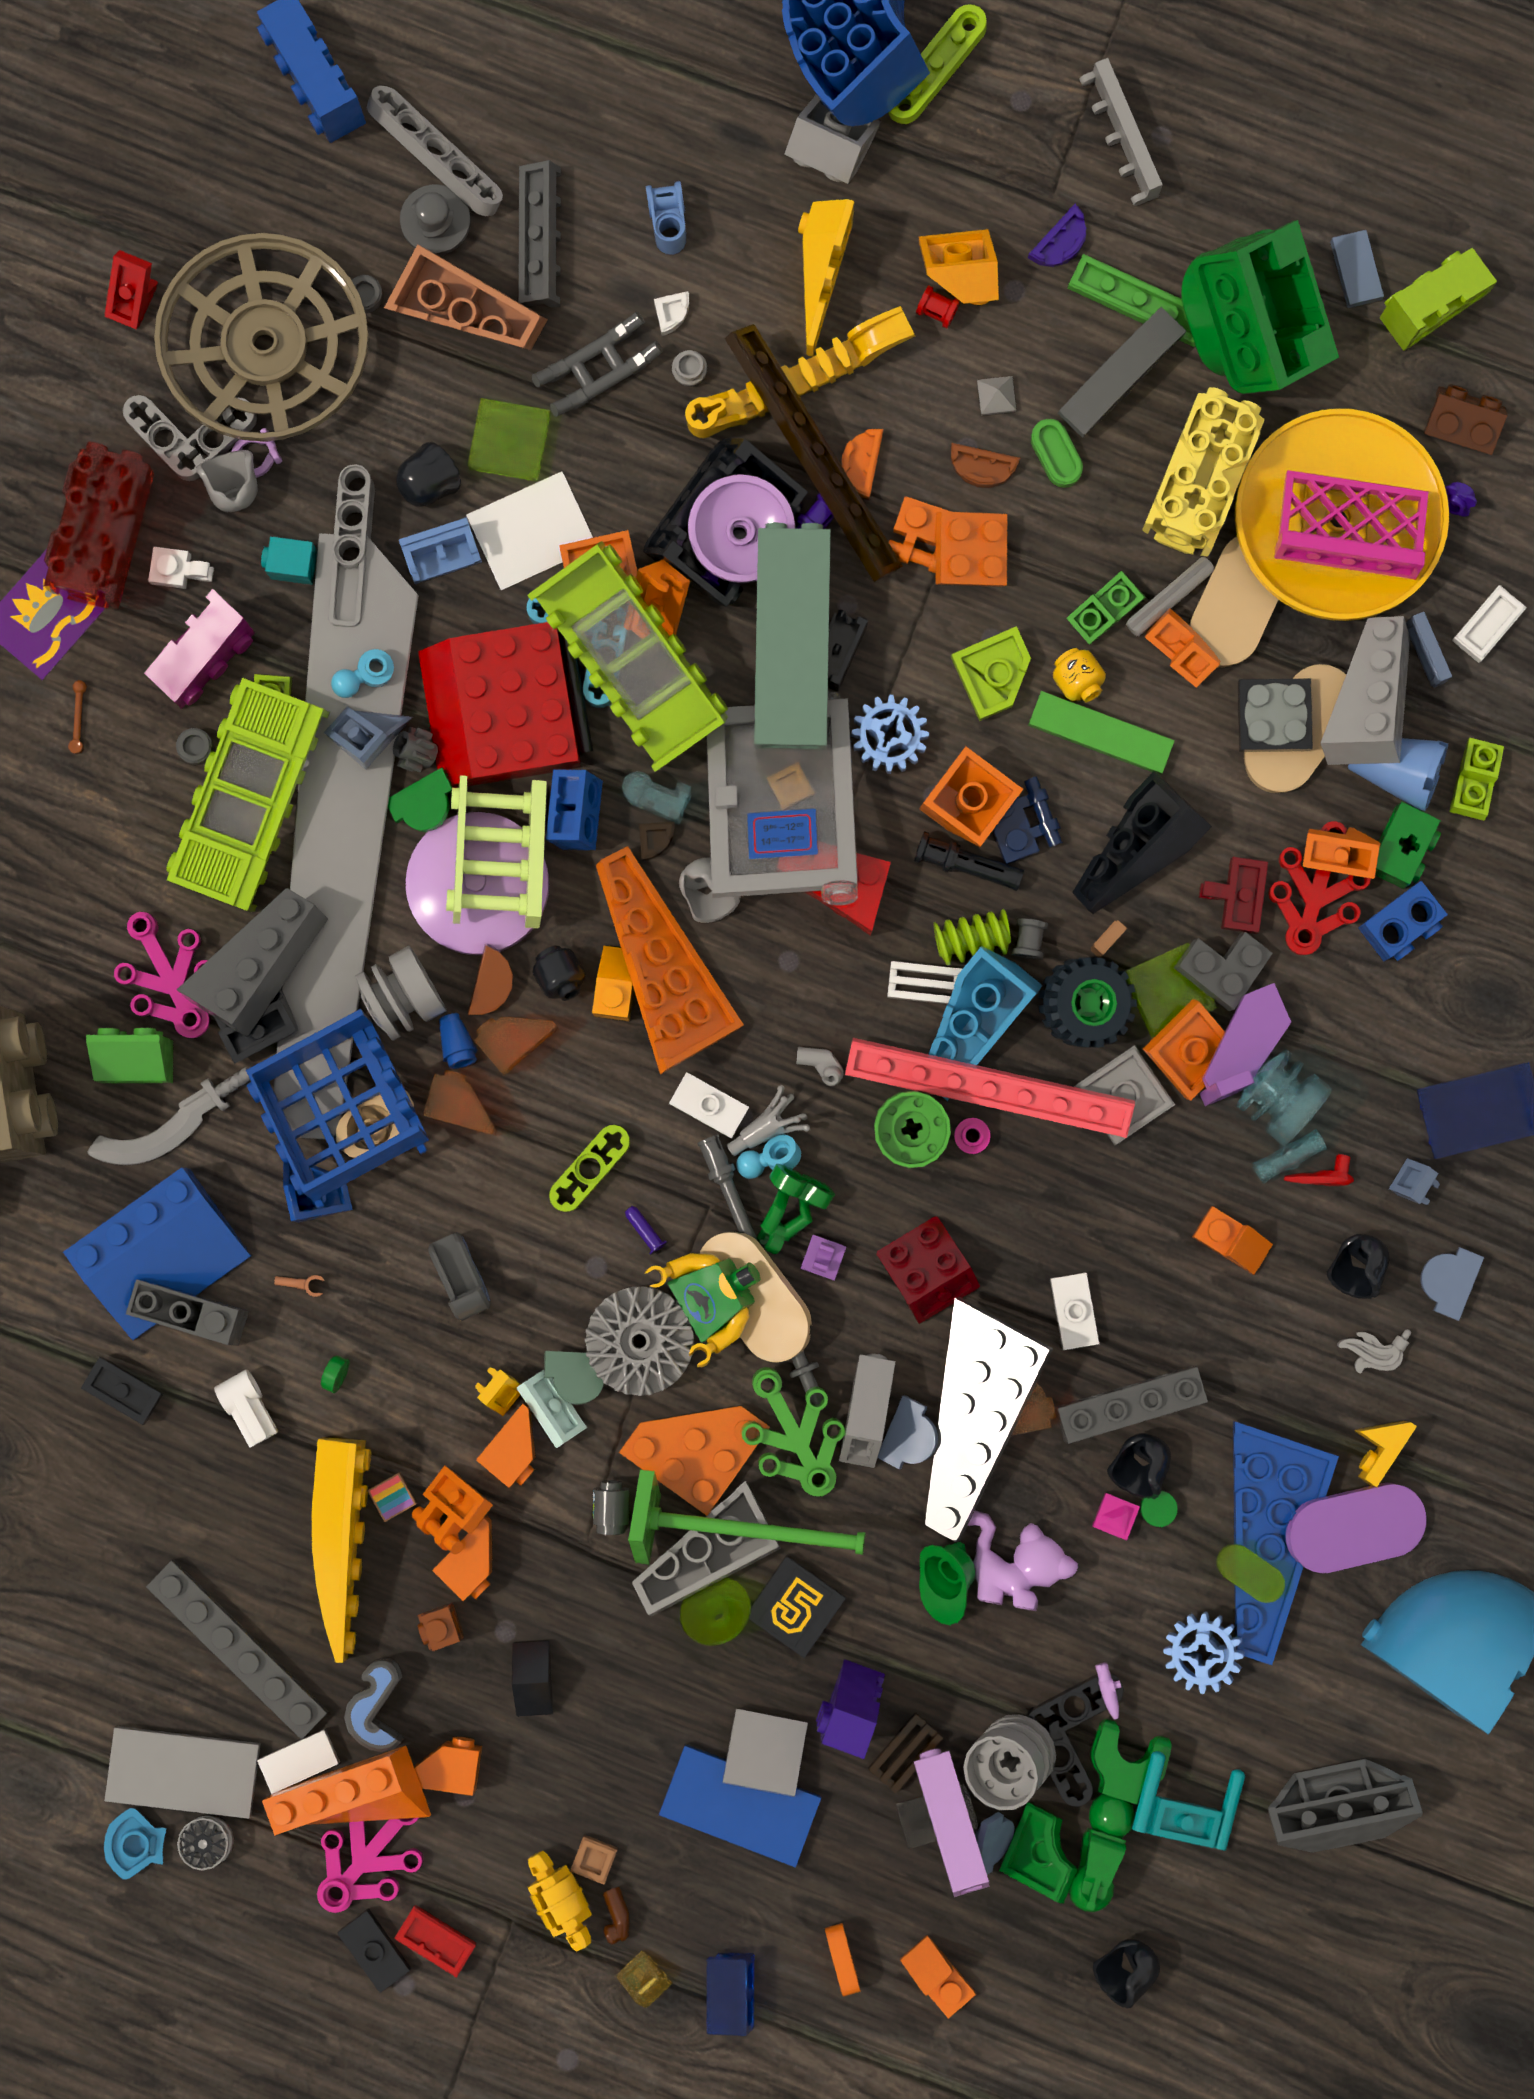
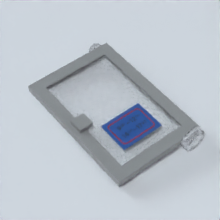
M828 692L826 750L754 749L755 705L727 707L728 710L725 713L728 718L726 722L707 735L713 898L821 891L822 900L827 904L846 905L855 902L858 899V875L848 698L841 699L839 693Z

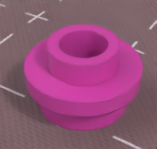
M968 1118L960 1122L956 1127L954 1140L961 1151L968 1154H976L988 1146L990 1130L982 1120ZM969 1129L978 1131L979 1139L977 1142L971 1143L966 1139V1132Z

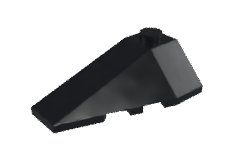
M1155 771L1128 798L1123 806L1127 810L1119 825L1117 827L1112 826L1106 835L1110 839L1101 854L1093 857L1072 892L1092 914L1185 855L1212 827Z

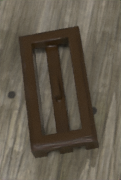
M915 1712L872 1762L868 1770L875 1774L881 1782L886 1784L896 1794L916 1771L914 1761L921 1760L920 1754L935 1749L942 1741L943 1736ZM918 1724L922 1729L888 1769L883 1772L880 1769L882 1764ZM929 1734L932 1737L900 1776L895 1781L892 1780V1775Z

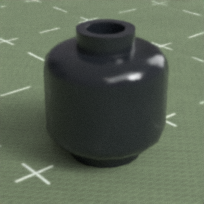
M555 945L537 955L536 963L533 966V975L545 996L550 999L561 998L562 1001H567L580 993L581 989L579 987L585 981L586 974L571 949Z

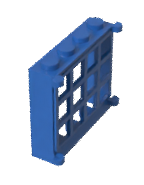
M362 1009L353 1012L246 1070L251 1080L247 1084V1088L256 1103L261 1102L265 1113L261 1114V1118L271 1134L275 1132L280 1142L275 1147L284 1164L289 1163L294 1172L290 1176V1180L299 1195L305 1194L315 1203L317 1209L325 1206L322 1196L411 1148L417 1147L420 1154L428 1151L424 1143L429 1141V1138L371 1019ZM353 1037L362 1058L339 1070L330 1048ZM323 1053L332 1074L309 1086L300 1068V1064ZM366 1065L376 1086L353 1098L343 1077ZM293 1069L302 1090L279 1102L269 1081ZM337 1082L346 1102L322 1114L313 1093ZM380 1094L390 1115L367 1127L357 1106ZM306 1098L315 1119L292 1130L283 1109ZM350 1110L360 1131L336 1143L327 1122ZM395 1123L399 1134L376 1146L371 1135ZM320 1126L329 1148L306 1160L297 1138ZM364 1139L369 1151L345 1162L340 1151ZM334 1156L339 1167L315 1179L310 1167Z

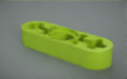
M609 1125L603 1128L555 1182L550 1190L549 1197L556 1209L562 1212H571L577 1209L626 1154L630 1147V1137L622 1127ZM619 1132L622 1134L620 1142L623 1146L620 1150L612 1148L606 1154V1156L612 1158V1161L606 1165L604 1159L598 1154L593 1153L592 1149L597 1145L600 1151H602L608 1143L605 1136L608 1133L614 1136ZM587 1158L596 1159L600 1164V1173L593 1179H586L580 1173V1164ZM571 1173H574L580 1182L588 1185V1188L583 1192L578 1186L572 1194L573 1198H575L574 1203L565 1202L560 1205L558 1203L560 1195L557 1191L561 1187L567 1190L574 1183L568 1179Z

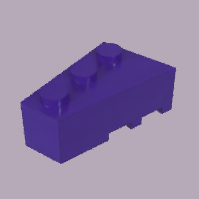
M844 1659L830 1701H822L816 1718L817 1732L821 1734V1743L823 1745L862 1759L865 1758L877 1724L880 1703L876 1702V1700L882 1694L883 1688L881 1686L885 1679L884 1673Z

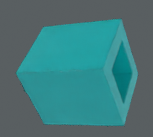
M270 536L269 547L264 546L262 551L261 566L265 568V572L272 580L313 585L318 550L313 542Z

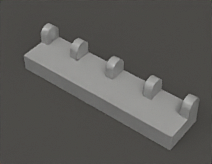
M1106 58L1094 64L1093 71L1084 74L1079 80L1082 86L1092 83L1096 85L1102 101L1097 102L1091 108L1095 115L1105 111L1108 113L1115 133L1108 135L1105 140L1108 146L1120 142L1129 164L1121 167L1119 173L1122 178L1134 174L1141 193L1134 195L1131 201L1134 206L1159 197L1162 182L1109 59Z

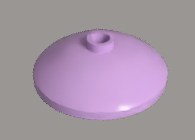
M751 475L727 476L711 483L700 493L694 502L688 520L689 542L698 561L713 575L737 583L757 581L758 528H765L767 523L778 522L787 524V528L795 529L793 512L783 494L771 483ZM738 527L743 528L746 531V537L743 539L736 538L733 530Z

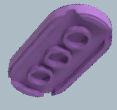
M1381 1483L1377 1487L1368 1486L1303 1503L1295 1511L1297 1513L1288 1523L1286 1528V1544L1291 1556L1303 1567L1317 1573H1331L1402 1556L1410 1552L1418 1545L1424 1535L1426 1512L1421 1499L1411 1489L1395 1483Z

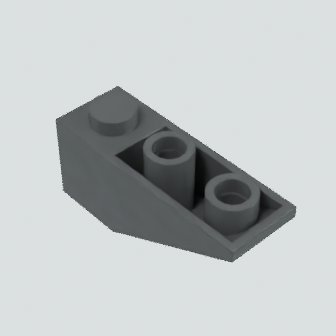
M136 1279L126 1311V1315L222 1344L238 1346L249 1313L248 1310L138 1279Z

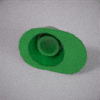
M962 1542L942 1547L937 1545L926 1546L920 1553L919 1589L922 1603L931 1617L941 1624L952 1625L958 1623L965 1615L967 1590L975 1580L976 1569L974 1562L966 1553L965 1544Z

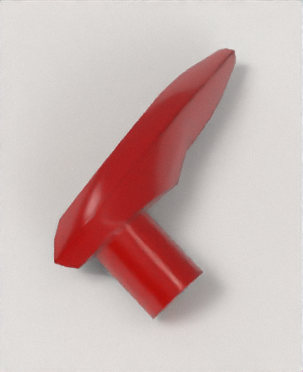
M1342 1154L1336 1155L1334 1171L1320 1170L1314 1173H1296L1284 1176V1181L1324 1186L1349 1185L1354 1182L1353 1177L1348 1174L1351 1157Z

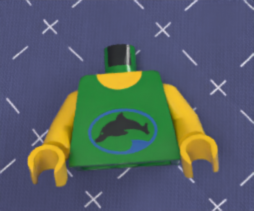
M690 1253L667 1262L664 1268L661 1266H651L645 1271L644 1274L657 1270L661 1274L660 1282L650 1285L652 1288L664 1285L668 1277L673 1279L667 1284L701 1342L691 1347L689 1356L697 1350H702L707 1355V1358L698 1363L697 1367L707 1366L713 1352L720 1353L741 1336L750 1317L748 1308L755 1302L748 1288L761 1280L757 1268L752 1263L748 1262L737 1269L730 1258L720 1261L717 1256L711 1254Z

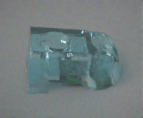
M639 771L627 775L622 784L624 796L630 804L671 822L675 821L678 825L693 794L692 787L678 782L674 791L652 782L649 775Z

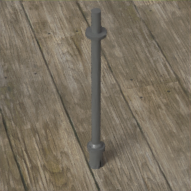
M719 1134L698 1142V1147H700L710 1171L707 1174L710 1181L714 1180V1183L720 1185L739 1233L750 1235L758 1241L733 1182V1171L736 1170L734 1163H729L719 1139ZM803 1350L800 1354L791 1358L796 1369L792 1370L789 1376L790 1378L799 1376L803 1388L807 1392L812 1387H819L812 1372V1369L819 1367L818 1362L809 1363ZM814 1393L810 1397V1402L815 1405L820 1404L823 1400L821 1393Z

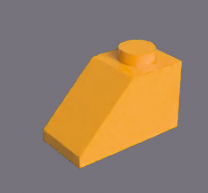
M603 946L596 979L592 1014L594 1017L630 1021L634 988L622 949L619 947Z

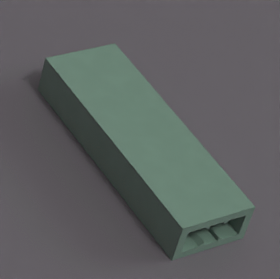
M773 522L765 524V528H758L754 749L826 750L830 529H823L822 524L805 523L801 525V529L787 528L785 523Z

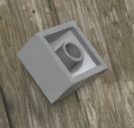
M815 95L797 117L784 155L793 158L795 163L800 166L812 167L825 173L826 177L830 180L848 184L859 170L881 121L874 120L860 126H847L842 124L821 102L818 96Z

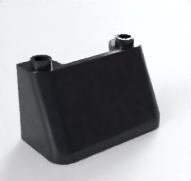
M725 438L713 447L653 531L643 549V552L656 562L664 559L690 580L689 585L724 607H727L728 604H733L740 597L743 591L742 583L730 582L719 578L717 582L720 586L714 588L700 577L704 576L707 570L694 555L688 537V520L697 497L711 483L731 475H751L775 486L788 501L795 517L802 509L804 504L802 500L808 493L807 490L749 441L741 438ZM738 527L733 530L736 538L743 539L746 537V531L743 528Z

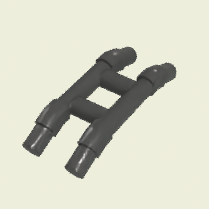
M636 311L626 320L621 321L615 327L608 330L606 334L568 357L560 359L547 366V368L532 374V381L536 387L557 381L568 375L571 371L581 385L582 389L579 388L566 395V397L550 404V409L554 416L557 417L582 407L589 400L632 374L635 375L652 360L663 353L660 344L654 341L624 363L614 345L616 346L632 335V332L645 323L639 312ZM602 353L612 370L594 381L584 363Z

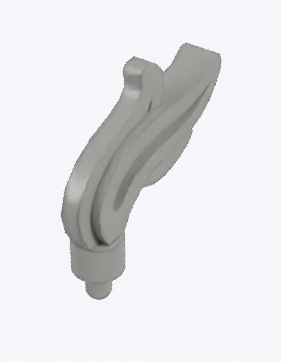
M1406 1329L1401 1337L1397 1335L1391 1344L1385 1346L1375 1336L1366 1332H1357L1356 1335L1362 1337L1363 1341L1356 1338H1345L1340 1340L1337 1346L1339 1348H1348L1360 1356L1354 1364L1355 1370L1358 1373H1362L1363 1369L1367 1367L1384 1371L1394 1370L1401 1365L1403 1352L1409 1345L1407 1339L1411 1335V1331Z

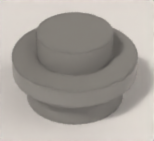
M686 350L674 358L672 373L680 384L695 386L704 380L707 374V363L700 353Z

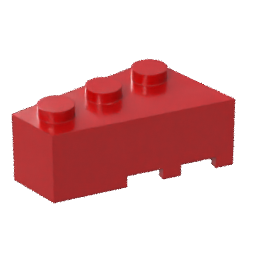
M817 842L818 855L780 857L777 872L838 868L837 847ZM856 853L857 884L822 886V891H808L805 893L817 899L871 936L891 862Z

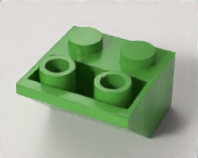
M99 1028L97 1035H86L92 1075L95 1082L173 1083V1040L164 1037L163 1032L156 1031L153 1028H135L134 1035H127V1032L120 1031V1029Z

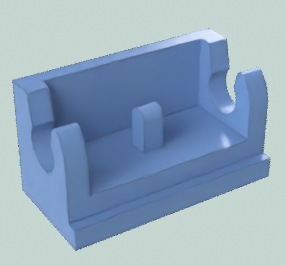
M467 517L399 539L414 584L482 562Z

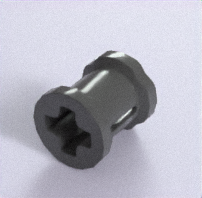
M1017 919L1016 925L1019 926L1016 948L1012 949L1011 955L1027 959H1043L1044 953L1041 952L1043 932L1048 929L1049 923L1034 919Z

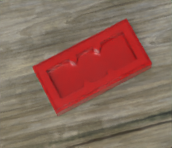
M414 1905L394 1938L456 1978L477 1944L417 1905Z

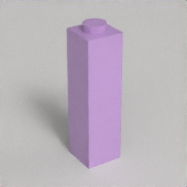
M940 1749L926 1751L919 1755L921 1760L914 1761V1765L953 1895L957 1897L990 1887L950 1752L941 1753Z

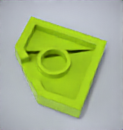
M1017 626L951 655V659L979 721L1012 708L1031 660Z

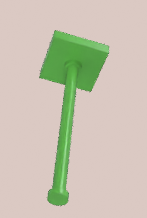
M640 1470L628 1539L635 1563L650 1565L655 1530H659V1527L855 1550V1554L861 1555L864 1553L865 1532L851 1535L661 1512V1508H659L661 1493L655 1471Z

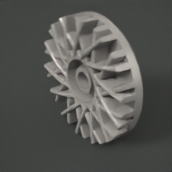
M644 1286L630 1287L613 1293L596 1307L586 1328V1356L589 1357L590 1366L594 1368L597 1373L596 1376L601 1378L604 1384L626 1395L643 1396L663 1391L683 1375L692 1358V1355L689 1356V1352L694 1345V1331L688 1317H686L676 1299L655 1288ZM642 1334L645 1336L646 1345L643 1348H638L634 1345L633 1338L635 1335Z

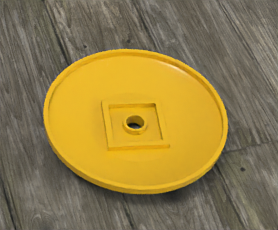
M1327 409L1308 413L1284 424L1273 432L1256 450L1244 470L1237 490L1235 526L1239 545L1247 564L1259 582L1272 595L1284 604L1304 614L1321 619L1350 621L1373 617L1389 611L1412 596L1432 574L1444 550L1449 526V505L1443 479L1432 457L1405 429L1386 418L1366 411ZM1287 470L1428 491L1423 545L1425 562L1417 578L1408 579L1274 558L1275 546L1279 537L1284 482ZM1293 483L1292 492L1301 503L1314 495L1306 484ZM1332 489L1326 493V496L1337 508L1350 500L1339 489ZM1367 494L1361 499L1372 514L1385 505L1377 495ZM1319 499L1306 507L1317 522L1330 514ZM1403 499L1396 504L1407 519L1417 513L1418 501ZM1291 503L1290 511L1295 508V507L1292 505V503ZM1354 504L1343 511L1352 527L1366 519ZM1387 510L1377 518L1388 533L1401 524L1390 510ZM1300 513L1289 519L1288 530L1305 532L1311 527ZM1330 521L1322 526L1330 537L1339 538L1346 533L1343 527H1336ZM1415 521V522H1413L1412 524H1413V526L1416 528V521ZM1370 523L1357 532L1365 542L1375 543L1382 538ZM1403 529L1393 537L1400 547L1414 549V539L1406 529Z

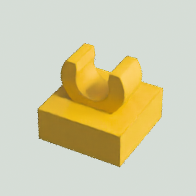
M489 1368L487 1371L493 1378L486 1387L480 1383L475 1385L477 1391L480 1392L477 1398L487 1407L504 1416L521 1395L517 1390L521 1383L501 1369L497 1371L494 1368Z

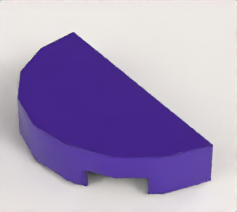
M1076 203L1028 254V259L1038 265L1055 267L1068 263L1078 255L1085 242L1086 225L1084 214Z

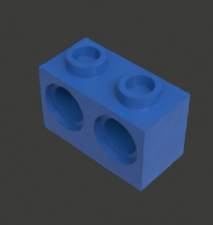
M553 770L546 833L547 841L562 850H596L603 784L601 779L587 770Z
M1420 881L1360 925L1358 929L1383 961L1393 956L1398 961L1414 949L1411 942L1420 935L1426 940L1443 927L1439 921L1448 914L1424 883ZM1413 905H1420L1425 909L1427 914L1425 922H1418L1412 917L1411 908ZM1385 926H1392L1397 930L1398 941L1396 944L1388 943L1384 939L1383 929Z

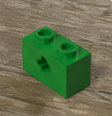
M1404 802L1395 806L1378 841L1381 844L1375 876L1402 889L1410 885L1411 882L1417 883L1426 864L1421 862L1426 850L1432 851L1440 838L1441 832L1436 829L1441 820ZM1404 840L1409 841L1410 845L1408 848L1413 849V851L1411 850L1407 854L1401 852L1403 846L1399 845Z

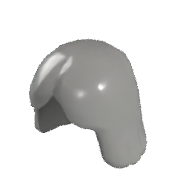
M240 450L222 454L212 459H207L196 467V471L203 480L211 501L221 511H240L249 507L255 500L258 493V484L251 451Z
M709 857L700 858L688 864L679 878V887L682 895L687 900L692 917L695 921L701 923L721 920L735 910L741 896L713 898L712 891L706 895L697 890L707 886L712 890L711 858Z

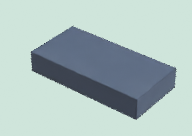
M1367 230L1333 237L1330 243L1347 308L1381 301L1384 294Z
M1421 612L1412 616L1406 622V625L1430 685L1435 688L1445 684L1452 677V674L1425 612Z

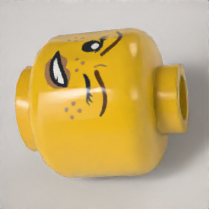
M1073 648L1063 653L1055 661L1054 665L1056 668L1053 671V679L1067 699L1070 701L1083 699L1087 703L1101 694V685L1105 681L1106 673L1089 650Z

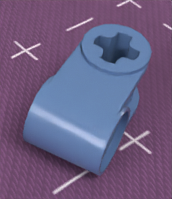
M675 181L673 186L652 188L651 185L645 186L649 215L652 218L657 248L665 254L673 255L679 253L686 244L685 209L681 182ZM669 228L676 229L679 232L674 237L662 235V232Z

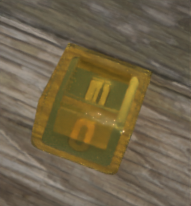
M643 1950L616 1975L635 2003L644 2008L654 2002L672 1984L666 1974Z

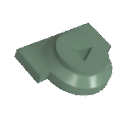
M544 1352V1378H553L557 1394L566 1402L575 1405L589 1403L599 1395L604 1384L603 1380L596 1376L597 1373L594 1368L590 1366V1360L586 1353Z

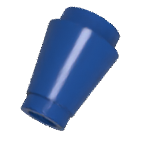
M452 1013L441 1017L438 1021L440 1024L443 1061L448 1062L450 1069H459L477 1061L475 1054L478 1050L459 1014Z

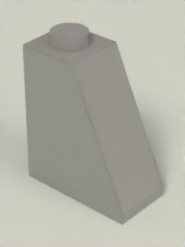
M880 1354L859 1356L839 1457L840 1462L875 1468L883 1440L896 1361L888 1360Z

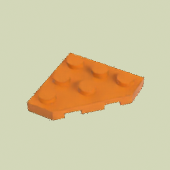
M743 1406L639 1423L619 1453L642 1470L655 1471L656 1478L660 1483L707 1516L757 1447V1445H749L743 1440L741 1435L743 1425L749 1421H755L763 1428L769 1429L770 1426ZM751 1427L746 1431V1436L749 1439H754L759 1435V1430L755 1427Z

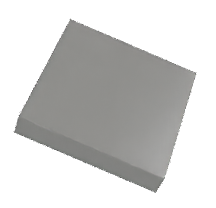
M1135 1045L1074 1086L1134 1100L1135 1107L1127 1137L1175 1105ZM1107 1134L1114 1145L1125 1139V1137Z
M736 1709L722 1783L795 1797L808 1723Z

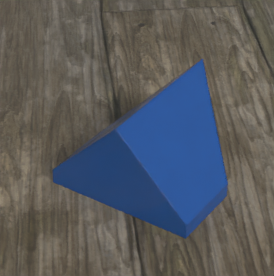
M283 1162V1188L292 1222L299 1223L353 1210L347 1183L322 1196L325 1206L317 1209L315 1203L305 1194L299 1195L290 1180V1176L294 1172L289 1163L284 1164ZM315 1165L310 1167L315 1179L329 1172Z

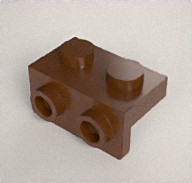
M1449 384L1447 388L1439 386L1436 392L1437 398L1425 426L1424 434L1492 455L1508 416L1506 407L1501 406L1503 402L1488 395H1482L1481 399L1470 396L1467 389L1457 385Z

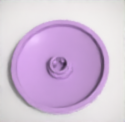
M485 812L466 813L465 826L522 829L515 822L496 814ZM458 815L446 819L438 828L428 831L419 841L411 855L406 872V894L409 907L420 927L434 941L447 949L467 955H482L484 946L487 944L498 949L500 952L519 943L534 929L525 928V915H519L518 911L461 908L460 924H453V911H446L447 889L454 890ZM464 840V860L521 863V859L528 860V847H521V843ZM545 859L543 863L541 916L545 910L549 895V874ZM463 874L462 894L519 897L520 894H526L527 881H520V877Z

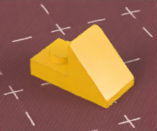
M1400 1421L1354 1430L1377 1446L1375 1452L1369 1450L1359 1465L1362 1471L1358 1477L1369 1485L1377 1487L1417 1426L1411 1422Z

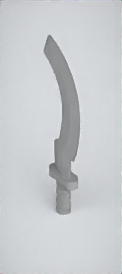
M244 1067L241 1071L233 1074L234 1076H230L214 1086L209 1078L201 1082L203 1089L181 1101L178 1112L164 1125L148 1135L131 1140H118L99 1135L88 1149V1155L103 1162L119 1165L145 1163L163 1156L193 1134L202 1123V1115L215 1106H218L221 1111L230 1107V1103H225L223 1098L238 1089V1087L246 1084L247 1081H250L246 1072L248 1068Z

